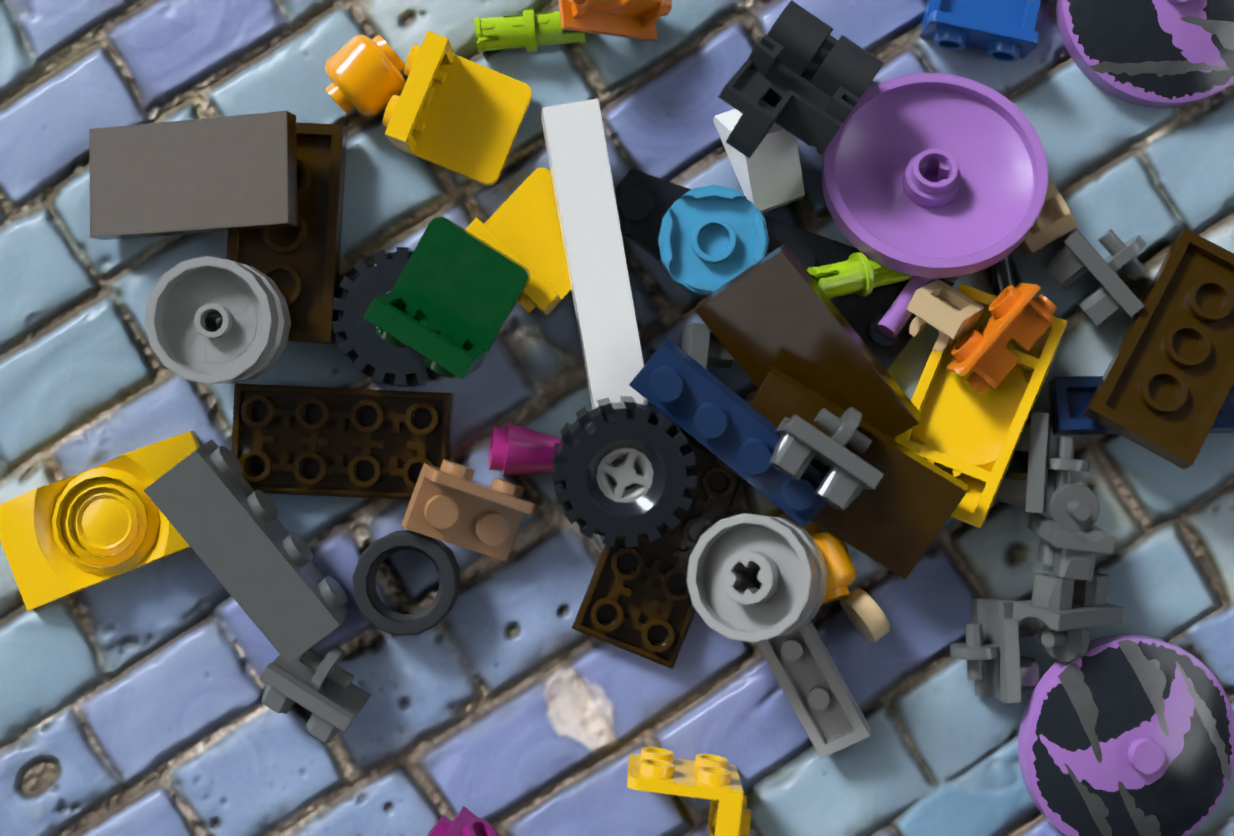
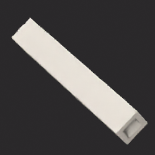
M599 99L543 107L541 119L592 410L599 407L597 400L609 397L611 403L621 402V396H630L634 398L636 403L643 404L644 400L647 399L629 386L630 382L644 366Z

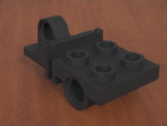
M791 0L777 18L768 34H765L761 41L757 43L749 58L728 81L718 96L742 113L726 143L750 158L773 124L776 123L808 146H815L817 152L822 154L884 63L844 35L839 40L830 35L833 30L832 27Z

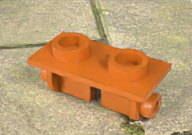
M558 0L562 29L654 42L657 40L655 22L661 16H667L672 7V0Z
M1019 283L1016 287L1013 285L1006 287L990 304L988 311L992 315L978 331L976 329L969 330L955 344L951 351L955 358L946 369L962 376L970 372L971 375L965 382L982 396L989 388L995 390L1020 361L1005 345L1012 339L1022 349L1029 351L1049 326L1054 323L1055 320L1052 315L1058 309L1057 306L1043 295H1039L1035 301L1032 299L1041 289L1037 284Z

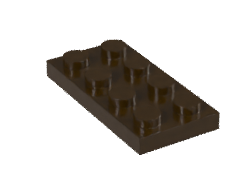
M296 122L298 226L228 231L226 260L252 266L275 282L287 300L291 319L288 342L335 344L336 334L333 331L332 321H337V311L332 308L334 297L338 298L347 128L344 125Z
M1186 228L1176 236L1142 301L1144 307L1135 314L1083 413L1084 416L1184 470L1194 464L1234 384V253Z

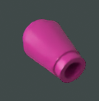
M506 423L505 428L492 427L488 470L501 471L502 477L552 472L555 443H560L561 439L511 423Z

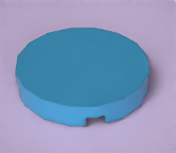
M718 185L693 188L676 200L664 215L658 238L661 262L672 280L690 293L709 296L766 257L769 237L765 218L759 209L746 199L745 195L736 189Z

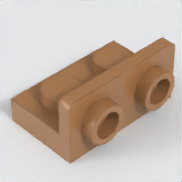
M443 459L440 468L424 463L401 525L407 530L506 562L524 513L533 515L537 506L522 497L525 488L497 477L493 478L491 486L472 480L475 470Z

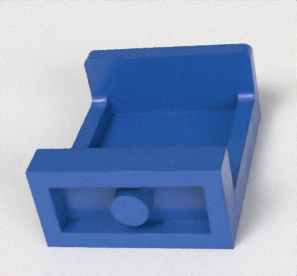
M927 0L919 36L934 39L933 44L943 49L963 50L967 46L985 50L986 55L991 59L1014 62L1019 60V58L1024 59L1038 46L1040 33L1035 32V26L1041 0Z

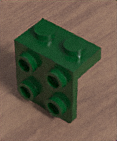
M445 217L434 218L429 222L393 290L374 298L363 318L378 327L376 333L386 342L399 348L409 346L427 357L425 359L426 365L436 373L447 378L458 376L464 379L480 368L529 283L530 272L524 265Z

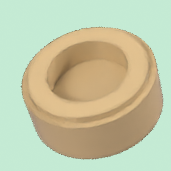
M854 588L849 592L850 595L839 600L841 607L858 631L871 643H876L890 632V623L877 603L864 590Z

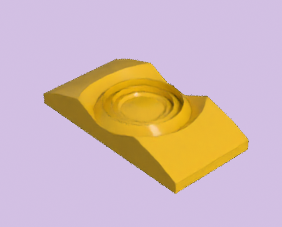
M960 283L959 292L985 307L975 326L969 329H976L978 331L992 315L988 309L997 296ZM1052 316L1055 320L1054 323L1049 326L1029 351H1025L1011 339L1005 347L1017 356L1020 361L995 390L989 388L983 396L965 382L971 375L970 372L962 376L946 369L955 358L951 354L953 347L969 330L957 336L955 341L942 351L937 352L932 349L911 399V402L922 414L920 424L895 437L894 440L968 485L966 495L950 517L981 529L1008 470L1027 419L1043 387L1065 331L1066 320Z
M189 431L122 454L95 468L36 488L0 505V542L27 611L34 610L191 548L144 492V489L200 447L194 431Z

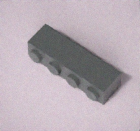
M211 439L144 489V492L289 664L342 624L351 609L347 604V595L338 581L331 576L325 577L312 562L313 554L307 543L295 533L290 534L276 518L278 511L271 499L260 490L254 491L241 475L242 466L236 456L226 447H218L213 439Z

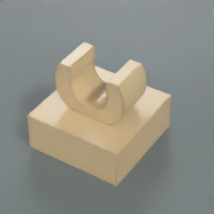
M1052 180L1048 181L1046 197L1041 211L1030 232L1020 244L1026 256L1079 226Z
M937 279L916 290L906 308L916 315L910 324L909 334L914 337L924 332L929 323L939 330V339L933 349L940 352L950 346L957 336L975 326L985 307L940 279Z

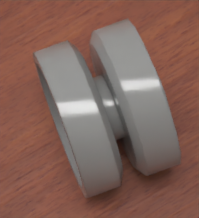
M210 256L182 261L163 274L148 297L144 320L149 345L162 364L185 380L207 384H233L252 380L269 370L276 364L287 347L291 327L287 300L271 278L252 266ZM217 318H223V324L220 329H217L216 326Z
M742 513L719 520L701 535L689 557L687 585L693 607L708 627L728 639L754 643L795 633L812 620L826 596L828 571L821 548L807 530L786 518ZM759 567L761 570L758 572L757 578L762 583L761 587L754 580L755 571Z

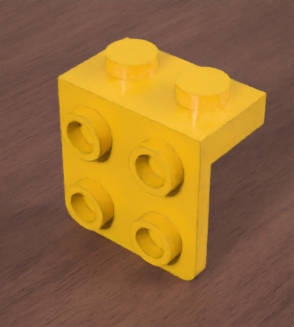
M427 31L422 45L414 44L408 54L404 67V75L408 76L401 95H393L385 109L383 126L387 127L384 134L396 149L487 186L494 185L501 175L533 96L532 90L524 82L455 55L448 38Z
M540 167L530 174L484 224L476 217L465 230L524 265L529 270L530 281L517 303L527 313H530L537 307L547 317L571 292V285L551 171Z
M658 747L641 748V754H629L628 788L639 791L710 799L707 824L708 836H749L751 810L746 808L747 797L744 795L737 767L728 765L727 758L713 754H697L695 761L673 758V751Z

